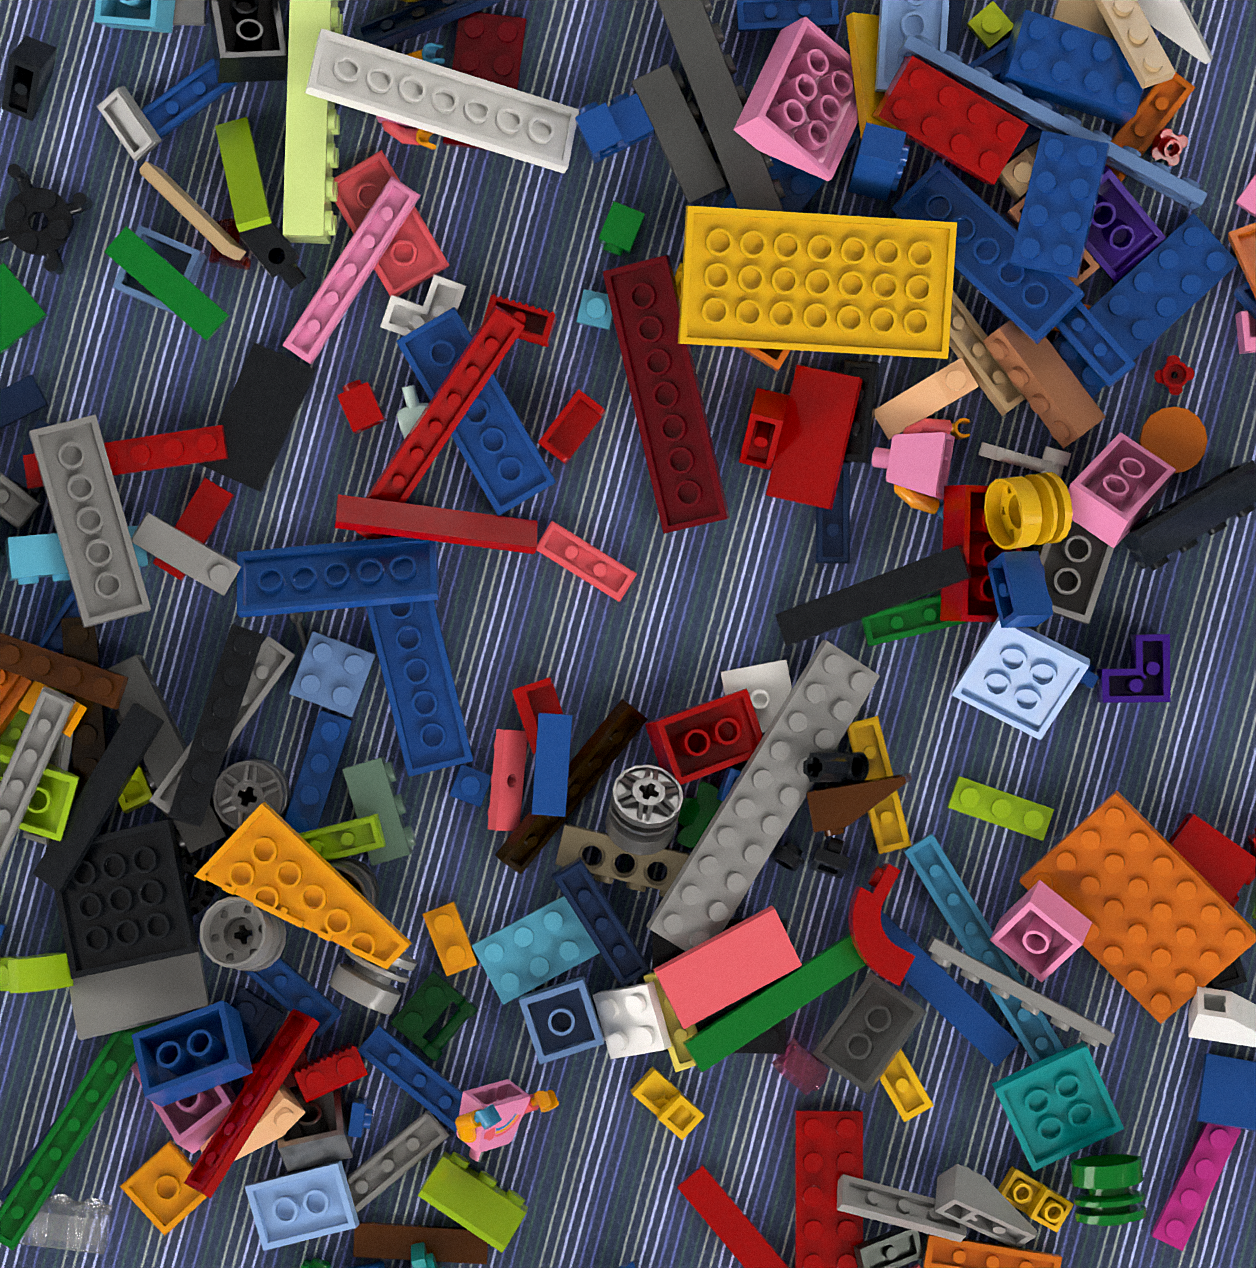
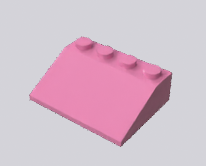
M806 16L783 28L772 47L733 130L758 151L823 180H832L858 123L851 56Z

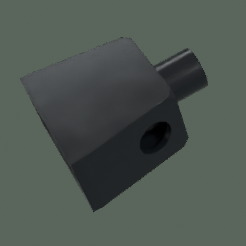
M273 221L271 224L243 231L239 234L240 238L272 278L279 274L291 290L307 278L295 263L300 256ZM279 248L284 254L285 258L281 263H275L270 256L272 249Z

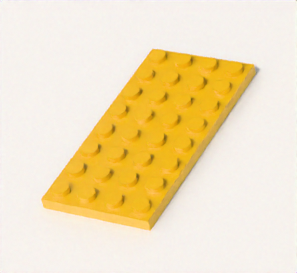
M686 206L678 344L948 359L957 222Z

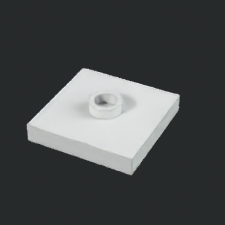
M787 660L721 672L725 695L747 688L761 731L766 732L792 690Z

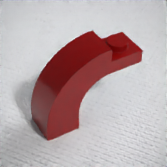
M884 863L882 868L877 866L871 874L868 884L872 887L869 891L856 886L849 906V931L853 945L863 962L882 978L900 986L916 956L891 942L882 928V905L901 871L891 864Z

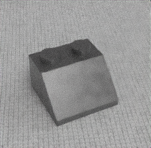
M341 1087L307 1103L303 1100L299 1089L291 1091L306 1113L283 1137L277 1139L278 1150L287 1171L352 1158L351 1136H348L349 1122Z

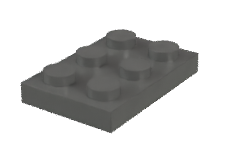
M870 972L812 1054L862 1091L869 1094L927 1012Z

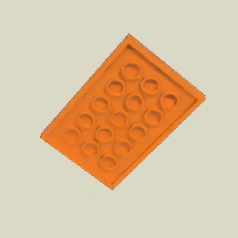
M1117 790L1019 879V882L1028 891L1041 880L1092 922L1082 945L1160 1024L1196 994L1198 986L1205 987L1256 942V930Z

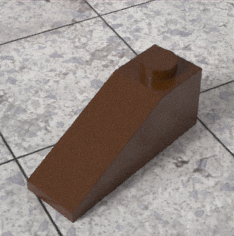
M911 773L869 779L860 783L851 782L815 788L808 791L807 799L813 831H824L825 836L845 833L844 827L858 820L912 780Z

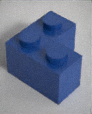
M628 92L618 95L610 100L611 106L609 107L606 102L601 105L593 102L579 110L580 115L575 117L576 126L594 164L655 135L654 128L637 93L629 96Z

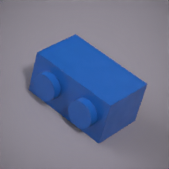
M1038 551L1002 552L987 564L1001 628L1037 627L1054 615L1052 599L1049 596L1045 581V569L1041 564Z

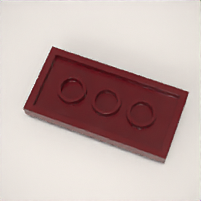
M474 12L459 18L452 70L518 90L527 19ZM448 137L443 138V145L486 150Z

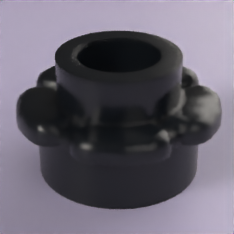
M785 842L783 846L777 845L775 847L776 852L773 860L790 871H796L800 864L803 865L805 863L804 859L801 858L803 851L797 846Z

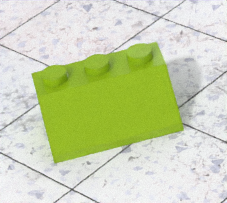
M445 1151L422 1184L418 1196L503 1253L527 1213L528 1207L524 1205L525 1199L511 1189L505 1192L496 1186L498 1181L487 1172L481 1170L480 1173H477L468 1167L470 1162L459 1153L453 1152L449 1154Z

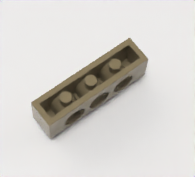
M565 823L555 864L563 868L581 857L590 873L594 874L596 881L613 884L614 879L627 882L626 888L645 892L646 887L660 890L659 896L664 897L691 853L666 847L652 855H636L625 852L616 846L605 832ZM588 846H596L601 850L602 858L599 862L590 864L584 860L583 850ZM620 854L631 855L635 862L634 867L627 872L620 871L615 865L617 856ZM653 862H662L667 867L666 876L659 880L651 878L648 874L649 865Z

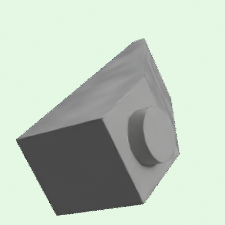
M146 512L131 538L132 543L223 596L241 568L231 558L149 512Z
M956 1164L937 1177L934 1212L1012 1247L1019 1248L1037 1237V1230L985 1176L972 1171L969 1167Z

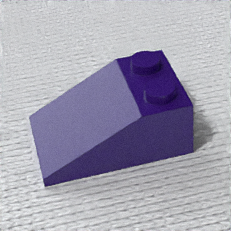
M1105 165L1085 249L1116 283L1164 241L1166 236L1111 169Z

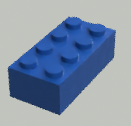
M1025 10L1014 22L998 82L1003 85L1005 82L1014 84L1022 89L1023 93L1122 126L1136 115L1142 88L1115 39L1029 10Z

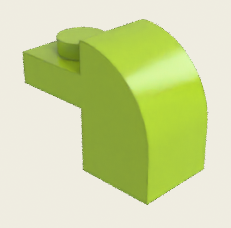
M67 953L0 957V991L29 993L74 986Z

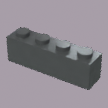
M666 64L631 81L632 88L637 93L651 121L654 134L688 205H696L725 191L726 184L724 181L727 178L720 161L715 163L710 153L715 148L706 130L700 132L696 120L700 119V116L693 101L686 102L681 92L686 87L679 71L675 70L672 72L669 65Z

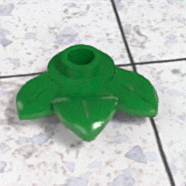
M700 782L696 798H683L678 822L684 828L678 834L677 841L686 847L694 848L723 802L716 799L719 790L712 784Z

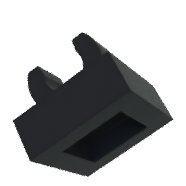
M831 837L826 850L818 848L815 852L810 869L842 879L850 861L849 857L840 855L844 841Z

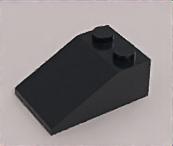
M209 0L213 55L218 83L285 80L288 53L279 0Z

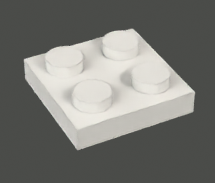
M654 981L600 991L593 995L610 1059L662 1051L672 1046Z

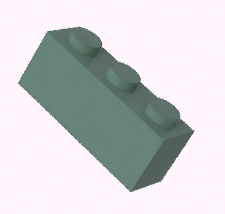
M383 756L342 769L357 818L377 813L379 816L386 846L367 851L371 866L413 853L411 846L416 845V840L412 827H405L402 814L407 813L401 793L396 795L392 782L397 781L392 762L386 763Z

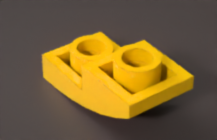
M1011 1166L997 1189L1015 1208L1056 1233L1074 1206L1073 1202L1014 1166Z

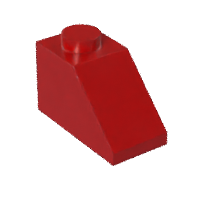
M756 388L739 463L767 470L772 469L789 395Z

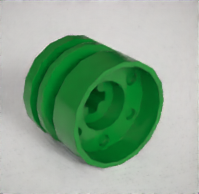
M1103 1154L1081 1157L1070 1162L1073 1186L1088 1189L1087 1192L1073 1197L1075 1205L1081 1206L1075 1210V1220L1077 1222L1098 1226H1117L1138 1221L1147 1216L1146 1207L1138 1204L1145 1200L1144 1192L1129 1189L1130 1186L1144 1181L1142 1158L1140 1156L1131 1154Z

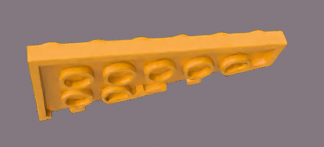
M266 802L258 806L195 875V877L203 881L207 880L221 887L222 890L232 895L236 894L252 902L254 906L285 921L318 934L320 938L329 942L333 941L349 949L351 953L386 970L412 944L408 938Z

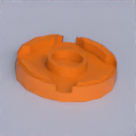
M1175 406L1162 408L1150 415L1141 427L1139 435V445L1175 468V473L1186 472L1197 465L1205 454L1208 441L1206 429L1199 417L1188 409Z

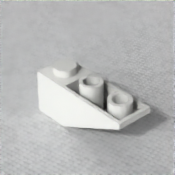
M1198 986L1188 1009V1037L1256 1047V1004L1231 991Z

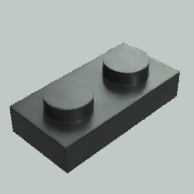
M903 1227L853 1246L858 1268H899L924 1257L919 1231Z

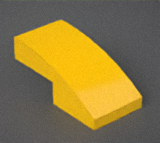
M653 1066L630 1090L633 1096L651 1110L658 1120L681 1140L705 1117L677 1087Z

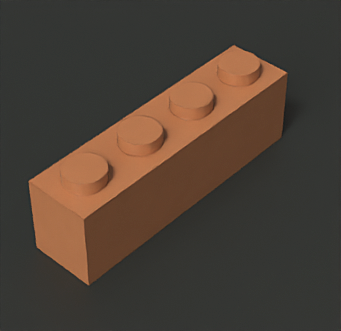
M1009 320L983 340L990 354L999 362L1008 374L1011 382L1017 386L1029 402L1031 409L1038 414L1050 430L1052 437L1059 442L1063 449L1106 417L1046 336L1036 344Z

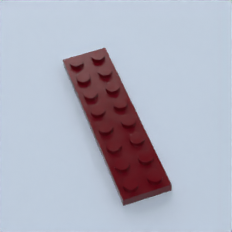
M669 255L602 271L663 534L729 519L728 506L690 344H678L680 300Z

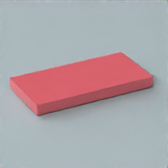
M382 150L334 178V181L338 182V198L335 203L353 234L390 177L392 176L399 180ZM414 206L374 270L390 297L391 295L399 297L450 267Z
M771 905L654 968L653 971L681 1027L686 1029L797 969L802 964L775 908Z

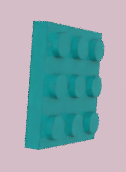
M1084 1041L992 1083L1033 1172L1124 1129Z

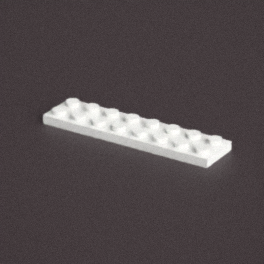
M322 28L318 35L305 91L306 94L560 173H565L569 166L576 130L575 117L579 114V109Z

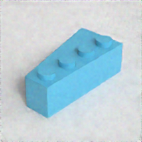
M128 526L131 538L138 526ZM57 533L8 537L5 540L9 581L18 580L19 585L39 583V578L52 577L53 582L70 580ZM132 543L139 569L140 567L148 566L147 551Z

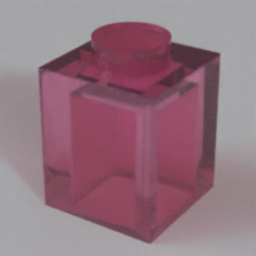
M795 1038L785 1047V1054H779L772 1062L776 1070L806 1096L812 1090L814 1092L817 1091L827 1079L825 1074L829 1071L819 1058L814 1056L811 1051Z

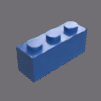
M866 122L847 192L887 201L890 190L897 191L899 180L906 165L910 146L904 145L907 132Z

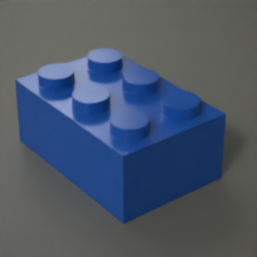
M224 1000L132 1034L144 1097L161 1107L253 1073L240 1012Z

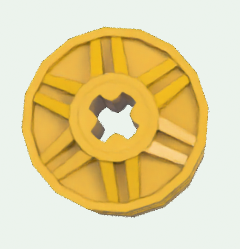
M1044 472L1029 474L1024 477L1014 476L995 479L989 485L985 494L984 515L987 529L995 544L1002 549L1029 547L1032 544L1057 543L1067 537L1072 523V502L1067 486L1061 477L1055 473Z

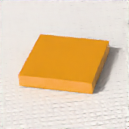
M172 1140L166 1143L120 1186L164 1236L207 1198L184 1183L194 1165Z

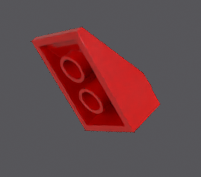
M747 688L645 723L659 767L672 774L680 785L749 760L763 737Z

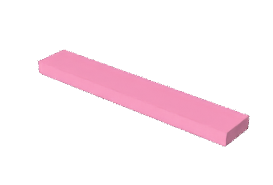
M390 177L283 343L284 347L309 364L314 362L421 197L420 194L396 178Z

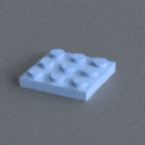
M998 616L953 687L951 695L1041 740L1088 669L1090 659L1028 627L1001 628Z

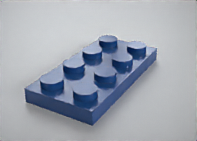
M1042 131L1010 259L1011 265L1078 278L1108 157L1109 143Z

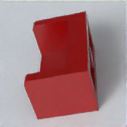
M578 389L538 441V444L566 465L604 416L606 410Z
M551 677L512 690L533 754L536 753L539 713L563 714Z

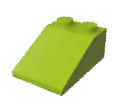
M0 744V782L15 751V748ZM48 763L19 829L61 842L80 777Z

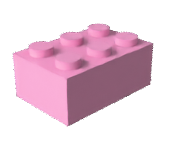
M1120 432L1070 484L1068 491L1072 502V521L1112 548H1115L1162 497L1176 469Z

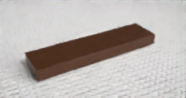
M359 1221L360 1225L354 1230L353 1257L411 1260V1245L424 1242L427 1253H433L436 1262L487 1265L488 1243L464 1227Z

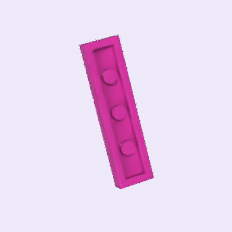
M1204 1123L1153 1227L1152 1237L1183 1251L1242 1130Z

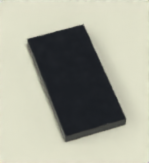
M254 342L218 422V425L224 426L228 459L200 463V465L262 492L317 370Z

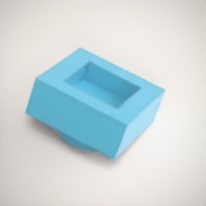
M584 289L576 322L610 330L613 315L608 294Z

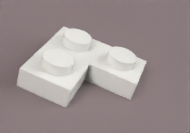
M434 275L423 306L391 295L380 327L405 336L453 307L458 311L466 285Z

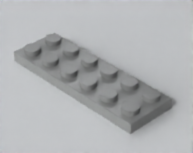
M96 414L29 431L83 627L86 628L150 611L151 607Z

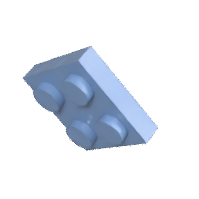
M312 631L289 694L352 717L375 654Z

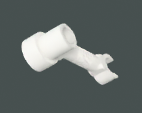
M985 442L981 443L978 454L1026 469L1029 468L1040 473L1053 472L1060 477L1064 466H1068L1071 457L1069 452L1045 446L1042 459Z

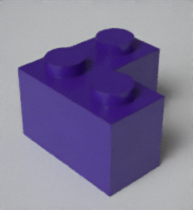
M1170 634L1130 635V668H1097V676L1099 677L1097 680V702H1171Z

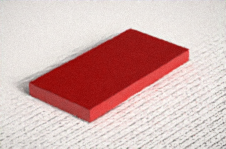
M796 365L784 422L766 491L767 496L832 510L862 386V378Z

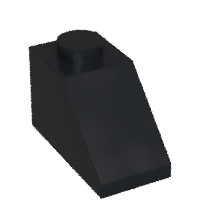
M29 36L23 38L9 57L1 109L30 121L34 120L53 74L56 47Z

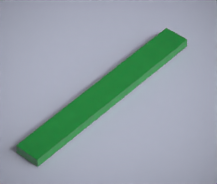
M161 1021L112 1033L1 1206L0 1243L13 1251L16 1249L137 1060L132 1034L159 1025Z

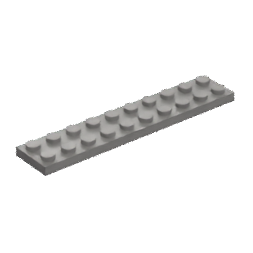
M822 640L747 761L741 774L731 787L725 800L718 808L646 925L647 928L684 951H688L723 932L802 804L807 792L810 791L814 784L803 773V761L807 760L810 753L834 752L880 675L830 642Z

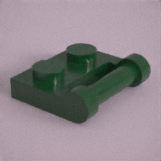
M433 971L390 1024L417 1045L428 1057L437 1062L443 1055L442 1049L469 1016L472 1018L475 1016L479 1008ZM453 1001L459 1009L432 1042L429 1041L424 1034Z

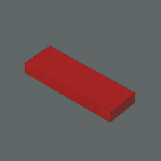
M204 478L175 525V528L205 544L235 495L211 480ZM157 557L153 561V564L181 581L186 576L183 572Z

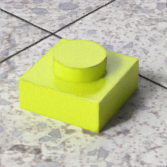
M994 1L967 23V27L987 50L1007 35L1014 26Z

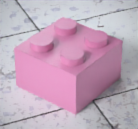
M1039 880L999 919L990 941L1040 982H1043L1083 944L1092 922Z

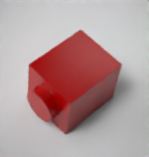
M359 379L342 387L344 392L338 394L337 397L353 433L358 434L387 421L369 382L362 384Z

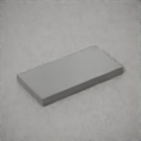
M200 948L199 952L75 978L73 979L74 986L69 987L77 1037L80 1040L182 1016L210 1005Z

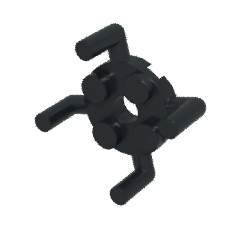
M11 164L7 170L8 174L16 180L21 193L15 196L6 206L5 228L0 230V245L11 241L17 248L28 254L46 256L45 269L54 275H61L64 272V265L58 251L65 246L71 230H73V216L91 209L93 205L92 200L79 192L73 196V202L67 203L60 195L50 189L33 188L26 170L17 164ZM37 213H44L48 218V224L42 231H34L31 227V219Z

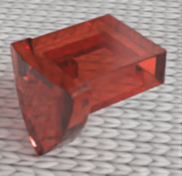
M228 218L216 221L239 244L240 233L235 219ZM213 245L211 247L209 262L250 270L251 260L243 256L240 261L223 255Z

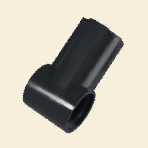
M861 752L810 753L807 760L803 761V773L808 776L810 782L860 783L866 779L869 772L868 759Z

